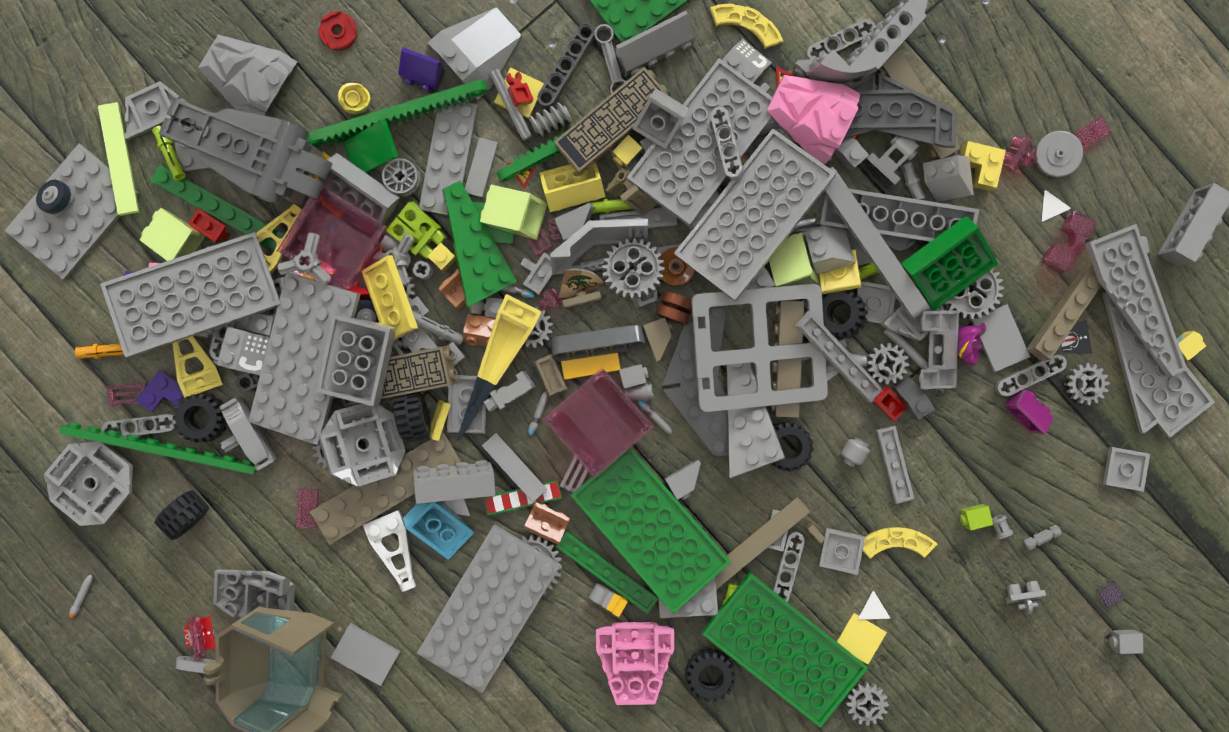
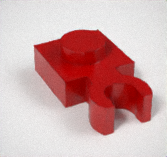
M520 72L515 74V79L512 78L511 73H508L506 76V82L510 85L508 92L514 106L531 104L534 100L528 84L521 82L522 75Z

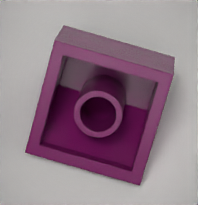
M1021 390L1017 392L1004 407L1030 433L1045 434L1054 418L1049 413L1050 409L1045 404H1040L1036 400L1037 396L1032 391Z

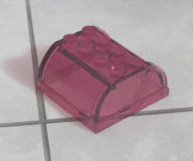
M323 187L318 200L309 197L277 249V252L294 260V256H297L301 250H304L309 233L320 235L316 254L319 255L318 260L321 262L320 267L331 276L330 284L349 290L362 277V270L368 267L378 251L385 236L386 225ZM306 258L304 262H306L305 265L308 266L310 264L308 260L310 259Z
M603 367L543 418L594 479L654 428Z

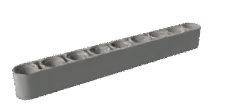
M831 167L830 169L836 173V177L825 189L824 194L904 310L914 320L923 311L930 309L928 303L838 172Z

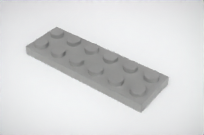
M463 102V105L460 106L456 103L455 108L449 105L448 110H445L443 107L441 112L437 111L419 205L422 211L448 216L442 190L458 181L464 184L478 110L477 104Z

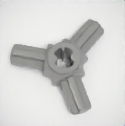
M309 233L304 250H301L297 256H294V260L279 263V273L284 275L295 271L299 273L305 272L307 275L312 274L323 286L327 285L331 281V276L320 267L319 255L316 254L320 235ZM306 258L310 259L308 260L310 262L308 266L305 265L306 262H304Z
M410 234L404 235L398 247H394L393 250H389L386 253L377 252L376 256L374 255L373 257L376 263L384 257L392 255L403 287L409 285L406 269L410 264V256L407 252L414 242V237Z

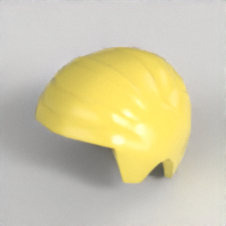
M347 83L338 92L339 104L346 112L352 115L362 114L370 106L371 97L368 90L362 84Z

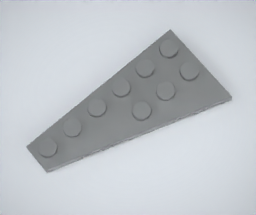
M750 363L727 365L728 395L756 392V377ZM766 406L728 410L730 479L785 459Z

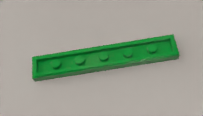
M567 530L564 532L559 544L555 545L557 549L646 614L650 612L658 601L659 597Z

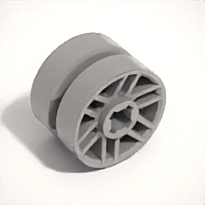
M397 158L388 162L383 169L382 180L384 185L399 197L412 196L420 188V172L410 161Z

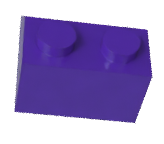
M402 47L398 71L402 82L413 86V84L419 85L420 89L429 93L431 91L437 92L445 72L440 61Z

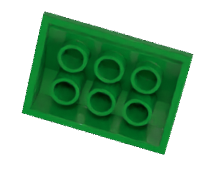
M965 216L902 262L901 265L930 307L935 311L996 267L998 262L979 227Z

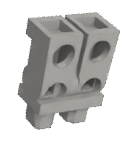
M526 371L518 373L516 375L518 380L513 384L501 387L490 393L492 397L484 401L489 412L494 411L498 407L500 410L509 406L508 403L515 401L536 387Z

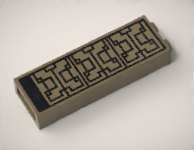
M643 67L554 141L556 148L579 175L634 130L632 128L655 89L660 90L666 95L669 94V91L663 84L661 86L656 81L657 77L651 70L647 71Z
M449 345L390 357L381 399L456 384L458 374L453 365L454 355ZM343 399L344 406L358 404V402Z

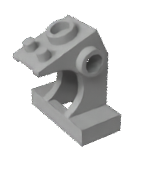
M895 136L890 141L892 146L881 157L873 151L867 159L889 180L896 184L901 179V176L895 170L906 159L910 161L918 153L915 149L919 145L916 144L917 141ZM895 148L904 154L897 163L888 156Z

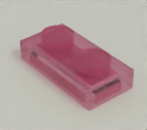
M1100 116L1074 132L1073 135L1079 139L1083 149L1112 131L1103 117Z
M298 489L297 528H317L318 525L310 511L318 507L319 489Z

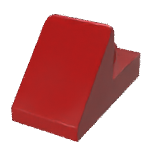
M885 387L872 402L874 406L881 409L894 422L907 409L888 387Z

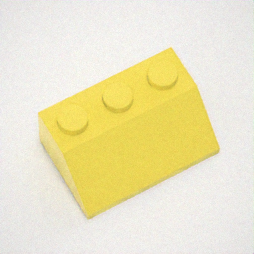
M596 162L581 175L577 173L571 164L539 172L550 212L560 211L567 207L578 206L582 203L596 201L605 197Z

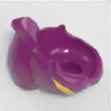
M981 323L980 326L968 325L958 330V356L966 365L974 366L978 361V351L983 348L980 336L986 331L985 323Z

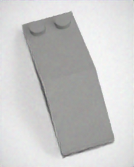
M637 217L622 220L588 221L550 254L553 275L564 274L565 269H572V264L593 246L619 245L618 241L624 245L626 244V238H628L630 243L633 242L634 238H636L637 243L644 239V244H647L648 219Z

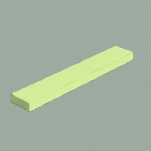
M118 102L99 105L98 109L117 213L119 216L139 213L127 142L124 137L125 132L120 105Z

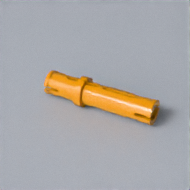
M93 344V346L75 348L77 359L92 357L100 359L104 356L124 355L121 344Z

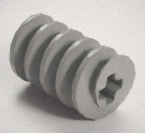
M559 102L556 103L557 109L550 106V113L543 109V116L537 112L536 119L531 115L529 116V121L536 135L539 133L544 137V130L551 133L552 126L558 130V123L565 127V120L570 124L572 123L564 102V106Z

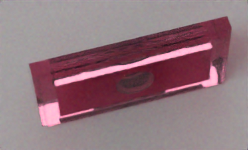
M200 617L187 618L186 626L192 657L199 658L206 654Z

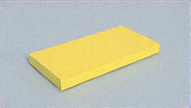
M386 256L362 270L379 323L397 327L394 340L417 329L418 326L393 256Z

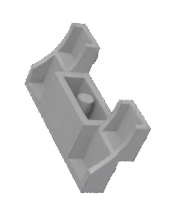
M418 296L409 302L412 311L422 316L430 312ZM419 327L402 336L400 340L402 346L406 350L409 348L412 353L439 347L428 331ZM452 342L449 344V347L454 355L453 365L455 366L465 356L455 343Z
M923 311L921 317L922 331H930L928 369L921 370L919 376L920 389L956 388L959 311Z

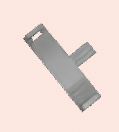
M242 397L233 398L219 407L234 434L221 442V448L226 453L240 445L248 459L254 463L256 471L261 470L279 458L261 427L250 423L249 416L251 410Z

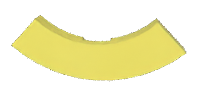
M721 4L710 7L716 27L737 25L746 28L758 37L764 49L783 43L781 34L775 25L753 8L734 4Z
M902 527L880 529L865 536L862 552L871 559L874 555L885 549L904 547L919 553L925 558L938 544L918 531Z

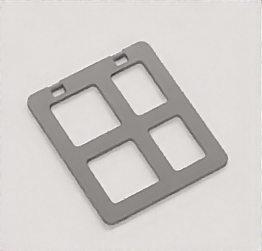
M805 284L747 289L737 301L724 292L701 293L692 297L691 306L694 326L698 403L701 410L705 412L818 401L827 397L826 358L810 341L801 344L769 346L766 303L771 301L806 299L808 311L812 312L824 325L822 291L819 285ZM749 303L752 312L753 347L713 352L711 350L709 308ZM704 316L705 328H699L698 317ZM811 358V387L777 391L771 389L770 362L772 360ZM751 362L755 364L757 387L755 393L715 396L714 366ZM702 378H708L709 389H703Z

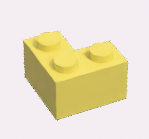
M970 141L961 146L959 155L969 156L970 167L975 168L972 181L973 188L985 191L997 188L1006 150Z

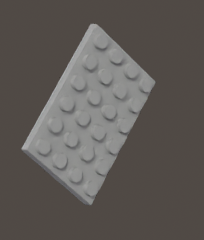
M80 143L46 181L56 179L64 182L70 188L71 197L68 205L57 214L46 213L37 206L36 193L4 230L62 280L68 279L120 218L117 213L109 167Z

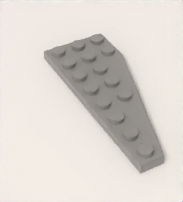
M1137 224L1085 243L1098 281L1165 375L1171 377L1186 371L1187 367Z

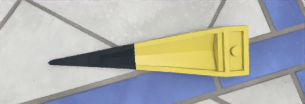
M506 294L497 312L457 441L461 439L483 406L484 401L487 400L533 331L542 311Z

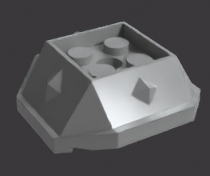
M358 404L334 411L319 435L330 475L355 487L396 475L406 452L396 427L394 414L379 404L375 406ZM359 440H363L365 442L366 446L364 450L358 447Z
M94 441L68 444L44 473L50 502L79 526L108 523L132 494L133 465L106 443ZM92 478L96 482L95 487L91 485Z

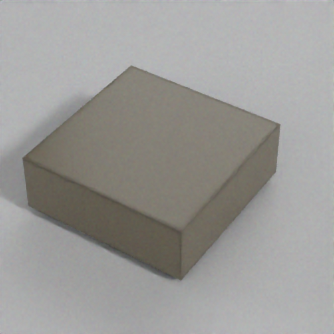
M811 522L805 526L806 530L818 543H822L825 540V537Z

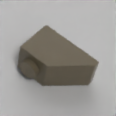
M665 317L643 325L656 362L661 360L671 338V331H673L670 320L666 321Z

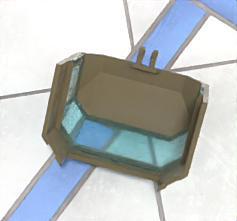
M259 606L216 635V662H209L205 665L203 672L207 676L204 677L203 681L205 685L216 683V703L229 723L244 732H317L331 720L334 714L331 710L335 702L339 703L342 694L324 687L326 631L332 628L343 633L345 629L312 613Z

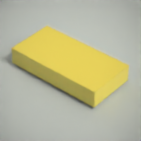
M439 400L430 425L431 432L429 437L436 441L440 439L451 405L442 400Z

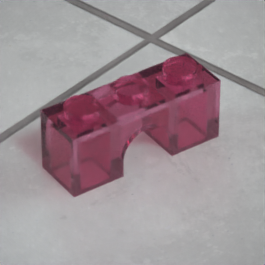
M1077 210L1069 213L1060 228L1069 237L1067 247H1063L1058 243L1050 245L1040 262L1058 273L1070 271L1075 264V257L1085 247L1084 242L1094 233L1095 229L1093 227L1096 222Z

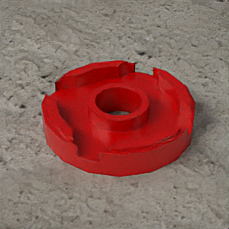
M334 11L325 15L318 29L323 43L330 49L338 51L348 49L353 45L358 31L353 19L348 14L341 13L340 11ZM340 26L343 28L340 35L333 34L335 27Z

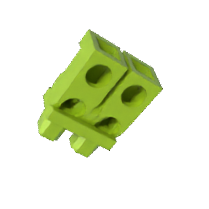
M414 201L407 203L399 213V217H396L386 230L399 242H401L405 234L413 236L414 242L409 250L413 254H420L426 259H429L427 256L434 250L428 245L432 240L439 245L446 239V236L440 231L442 227L427 216Z

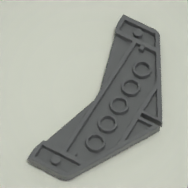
M875 73L849 86V88L860 93V99L857 104L858 110L844 139L877 130L942 148H955L956 113L953 109L879 73V90H875Z
M726 306L709 308L711 350L713 352L721 351ZM688 312L691 316L688 325H683L662 386L679 383L680 387L662 390L713 455H729L728 410L705 412L699 407L692 312ZM704 316L698 317L699 328H705ZM719 366L713 367L714 394L716 397L725 396L718 381ZM702 378L703 389H709L708 378Z

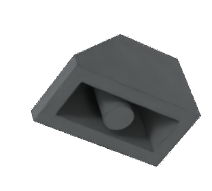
M910 377L893 386L913 419L919 420L935 410L923 390Z

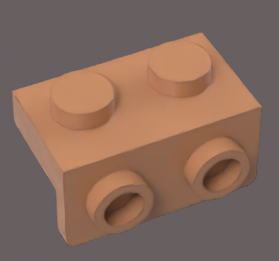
M457 268L451 277L442 282L438 290L459 310L465 304L466 299L462 290L461 275Z
M468 314L463 330V342L472 346L487 347L496 318Z
M535 502L523 529L558 545L570 518L562 512L550 509L545 504Z

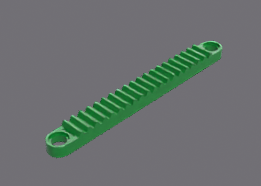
M484 80L473 81L309 132L307 142L314 147L326 143L332 146L334 141L338 144L341 139L346 141L348 137L355 136V134L362 132L380 120H386L390 128L391 123L395 126L398 125V121L404 124L405 119L412 121L413 117L419 119L420 114L426 117L427 112L433 115L434 110L441 112L443 107L445 110H448L449 105L455 108L456 103L462 106L463 101H466L469 104L472 98L482 96L488 92L486 82Z
M548 140V145L542 143L541 149L534 147L533 153L528 150L527 156L521 154L519 160L513 158L512 164L500 169L496 174L500 182L508 181L561 152L556 148L554 142Z

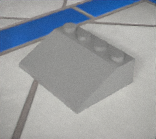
M333 314L316 392L369 406L379 404L397 327Z

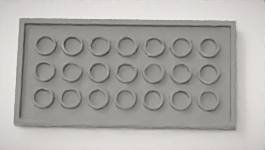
M719 58L683 105L689 108V111L667 148L665 149L653 142L626 177V180L632 185L635 184L644 194L689 226L727 177L711 121V112L717 107H724L727 110L740 157H742L772 118L766 110L773 97ZM722 113L718 114V120L720 121L721 125H724L722 120L723 115ZM722 131L720 133V138H728L730 135V131ZM726 149L724 155L726 157H731L734 154L735 149ZM730 162L733 169L735 166L734 162Z
M774 129L769 132L743 165V176L738 180H731L674 253L735 301L739 299L836 177L834 171Z
M255 232L100 284L124 356L127 359L276 308L281 304Z
M294 273L286 274L279 299L281 304L277 307L249 416L250 423L315 445H321L319 435L327 423L334 396L318 393L316 389L332 315L354 318L360 294L329 284L323 286L319 281Z
M494 524L417 654L483 693L561 564Z

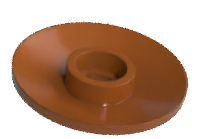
M679 247L665 250L659 259L664 260V265L661 267L665 268V272L660 273L664 276L663 281L675 286L688 282L695 272L692 267L674 254ZM675 262L679 264V268L676 270L672 268Z

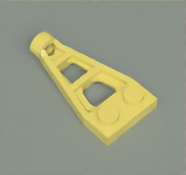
M292 204L289 209L256 233L259 242L266 238H272L276 241L277 245L271 256L264 254L271 274L278 267L299 221L306 214L295 204ZM280 223H284L288 226V230L284 237L279 239L272 232Z
M194 336L186 338L191 342L194 351L184 355L180 352V341L173 343L177 381L184 398L223 385L215 364L212 363V360ZM197 357L204 365V369L187 374L185 371L186 359Z

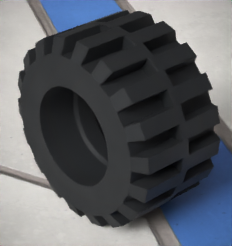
M843 290L822 296L823 323L835 338H852V335L859 334L858 331L860 329L863 330L865 327L863 323H867L866 315H868V310L865 309L866 304L858 295L852 291ZM847 303L851 308L849 320L841 325L835 324L832 319L834 308L839 304Z
M421 392L395 396L393 402L394 418L399 436L403 442L409 443L428 439L431 432L430 418Z
M193 394L183 398L184 401H180L177 404L179 408L174 409L176 416H173L176 424L173 425L174 428L179 429L177 432L179 435H184L183 439L194 443L212 441L222 435L220 432L226 430L224 424H227L222 411L219 409L223 405L221 404L222 400L215 398L214 395ZM199 407H203L209 416L208 424L204 429L198 428L193 419L194 413Z
M786 422L774 425L779 440L785 435H791L796 438L798 450L794 456L777 461L771 465L789 472L806 466L808 459L812 457L811 452L814 450L812 447L813 440L810 439L811 435L802 426Z
M190 490L177 497L156 517L154 524L170 540H175L195 526L207 514L210 507L194 490Z
M707 648V651L701 649L699 650L700 653H694L692 655L693 658L688 660V666L685 669L687 684L693 695L696 694L698 699L704 698L705 702L713 699V702H717V698L720 697L722 700L725 698L726 693L728 695L731 693L730 688H733L735 685L734 668L730 659L723 652L720 653L717 649L712 651L711 648ZM706 666H716L721 670V676L715 683L706 684L699 679V673Z

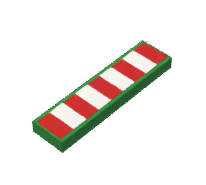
M558 479L542 483L548 490L535 502L540 504L562 499ZM520 488L497 493L495 496L483 497L487 516L535 504Z

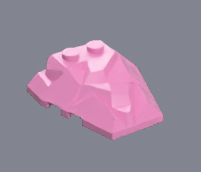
M784 75L766 112L782 129H785L792 136V140L797 142L804 151L821 163L826 164L835 149H838L855 117L858 110L857 104L860 99V93L844 84Z
M655 622L612 623V626L596 629V651L598 656H600L603 670L606 672L608 684L616 705H647L656 703L663 683V676L668 669V662L674 651L673 628L659 626Z

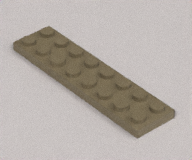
M442 432L439 441L430 439L405 454L396 475L359 487L352 486L313 509L310 513L330 545L415 494L413 470L417 469V467L428 466L429 468H435L440 464L456 466L457 463L462 461L446 434Z

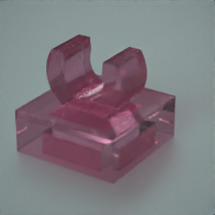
M554 288L544 291L542 295L545 299L538 303L542 309H546L549 306L551 309H556L563 305Z

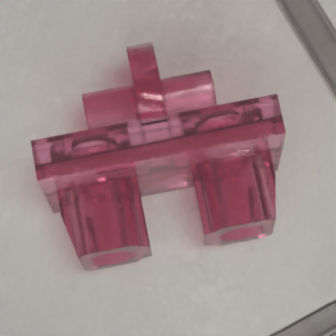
M1026 135L1025 138L1014 136L1011 141L1010 147L1018 151L1016 155L1006 151L1003 164L1009 166L1011 172L1016 173L1022 160H1024L1022 163L1024 167H1027L1029 163L1037 162L1038 158L1034 155L1036 149L1031 148L1027 152L1032 144V136Z

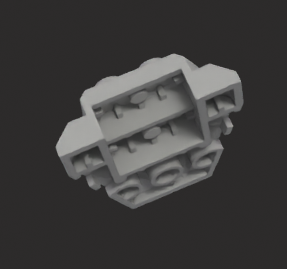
M217 35L198 68L235 110L266 116L270 105L298 62L281 51Z
M223 569L215 571L213 604L231 617L237 615L242 618L259 606L289 611L294 610L295 584L291 583L284 576L270 571ZM276 619V630L288 621Z

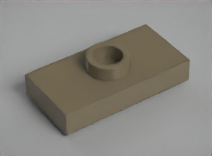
M584 291L576 293L574 298L562 301L564 308L567 309L599 301L602 298L600 291L590 294Z
M552 354L534 361L549 396L567 389Z

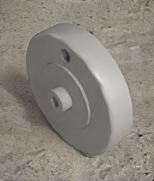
M1054 131L1045 135L1039 140L1034 150V161L1037 168L1044 175L1053 178H1060L1073 173L1080 166L1083 159L1081 142L1075 135L1067 131Z

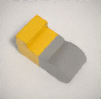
M596 583L589 595L592 601L602 605V607L618 617L628 602L622 595Z

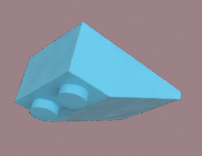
M444 501L418 503L403 517L407 530L448 560L475 533Z

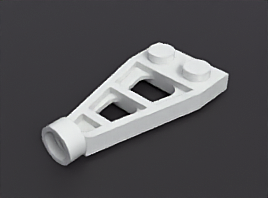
M400 510L363 524L370 544L397 580L401 591L404 592L414 588L416 584L413 579L408 534ZM395 533L399 538V548L396 551L389 552L382 544V538ZM399 553L403 555L405 567L400 570L395 568L391 560L392 556ZM404 578H408V579H409L408 581L403 582V579H404Z

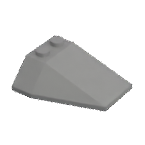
M496 7L441 30L427 44L439 58L445 61L464 84L484 80L489 91L494 85L490 72L495 69H499L500 73L502 72L522 35Z

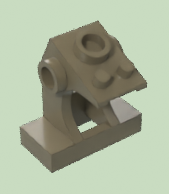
M621 167L612 182L608 184L606 191L616 199L620 196L624 203L641 215H644L657 205V202L644 194L635 184L632 185L628 182L626 177L631 171Z

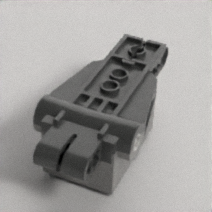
M173 98L167 115L179 120V122L165 118L158 133L167 139L199 151L204 164L246 192L278 206L282 198L300 206L305 196L318 200L324 183L314 179L313 176L326 180L333 165L330 161L322 158L323 152L307 142L310 133L299 126L278 118L228 108L212 113L178 98ZM190 125H192V126H194V127H197V128H199L200 130L197 131V130H195V129H193V128H190Z

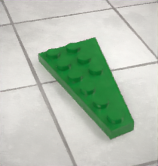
M458 181L443 188L442 192L446 212L449 216V226L453 236V246L458 270L461 275V285L465 294L467 309L516 283L517 280L486 225L480 222L481 216L462 182Z

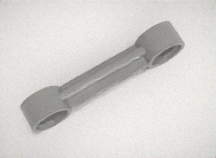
M602 24L595 29L594 35L596 43L602 47L612 82L610 86V94H612L615 85L624 84L626 81L622 79L613 48V29L609 25ZM601 30H608L611 37L607 41H601L597 38V33Z

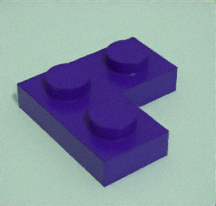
M159 369L135 401L153 412L164 397L177 405L180 401H184V395L178 381Z

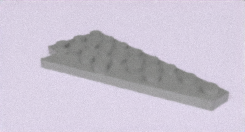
M1105 291L1102 293L1138 430L1144 434L1154 425H1157L1167 438H1170L1215 402L1188 367L1186 371L1175 376L1167 377Z

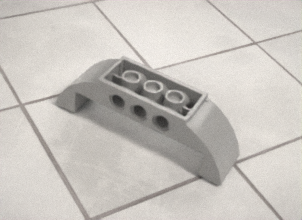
M899 0L896 3L897 6L892 8L885 15L886 18L873 28L874 32L871 35H867L862 40V45L849 55L850 58L847 61H844L833 49L827 54L823 52L809 64L811 69L806 75L818 81L830 83H844L857 78L862 80L868 77L886 62L927 16L925 9L928 0Z

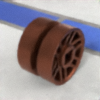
M662 291L660 301L666 305L658 304L655 314L663 318L665 317V319L688 325L691 316L684 311L692 312L691 299L672 292Z

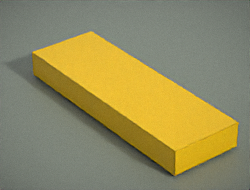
M618 353L561 361L564 380L621 370Z

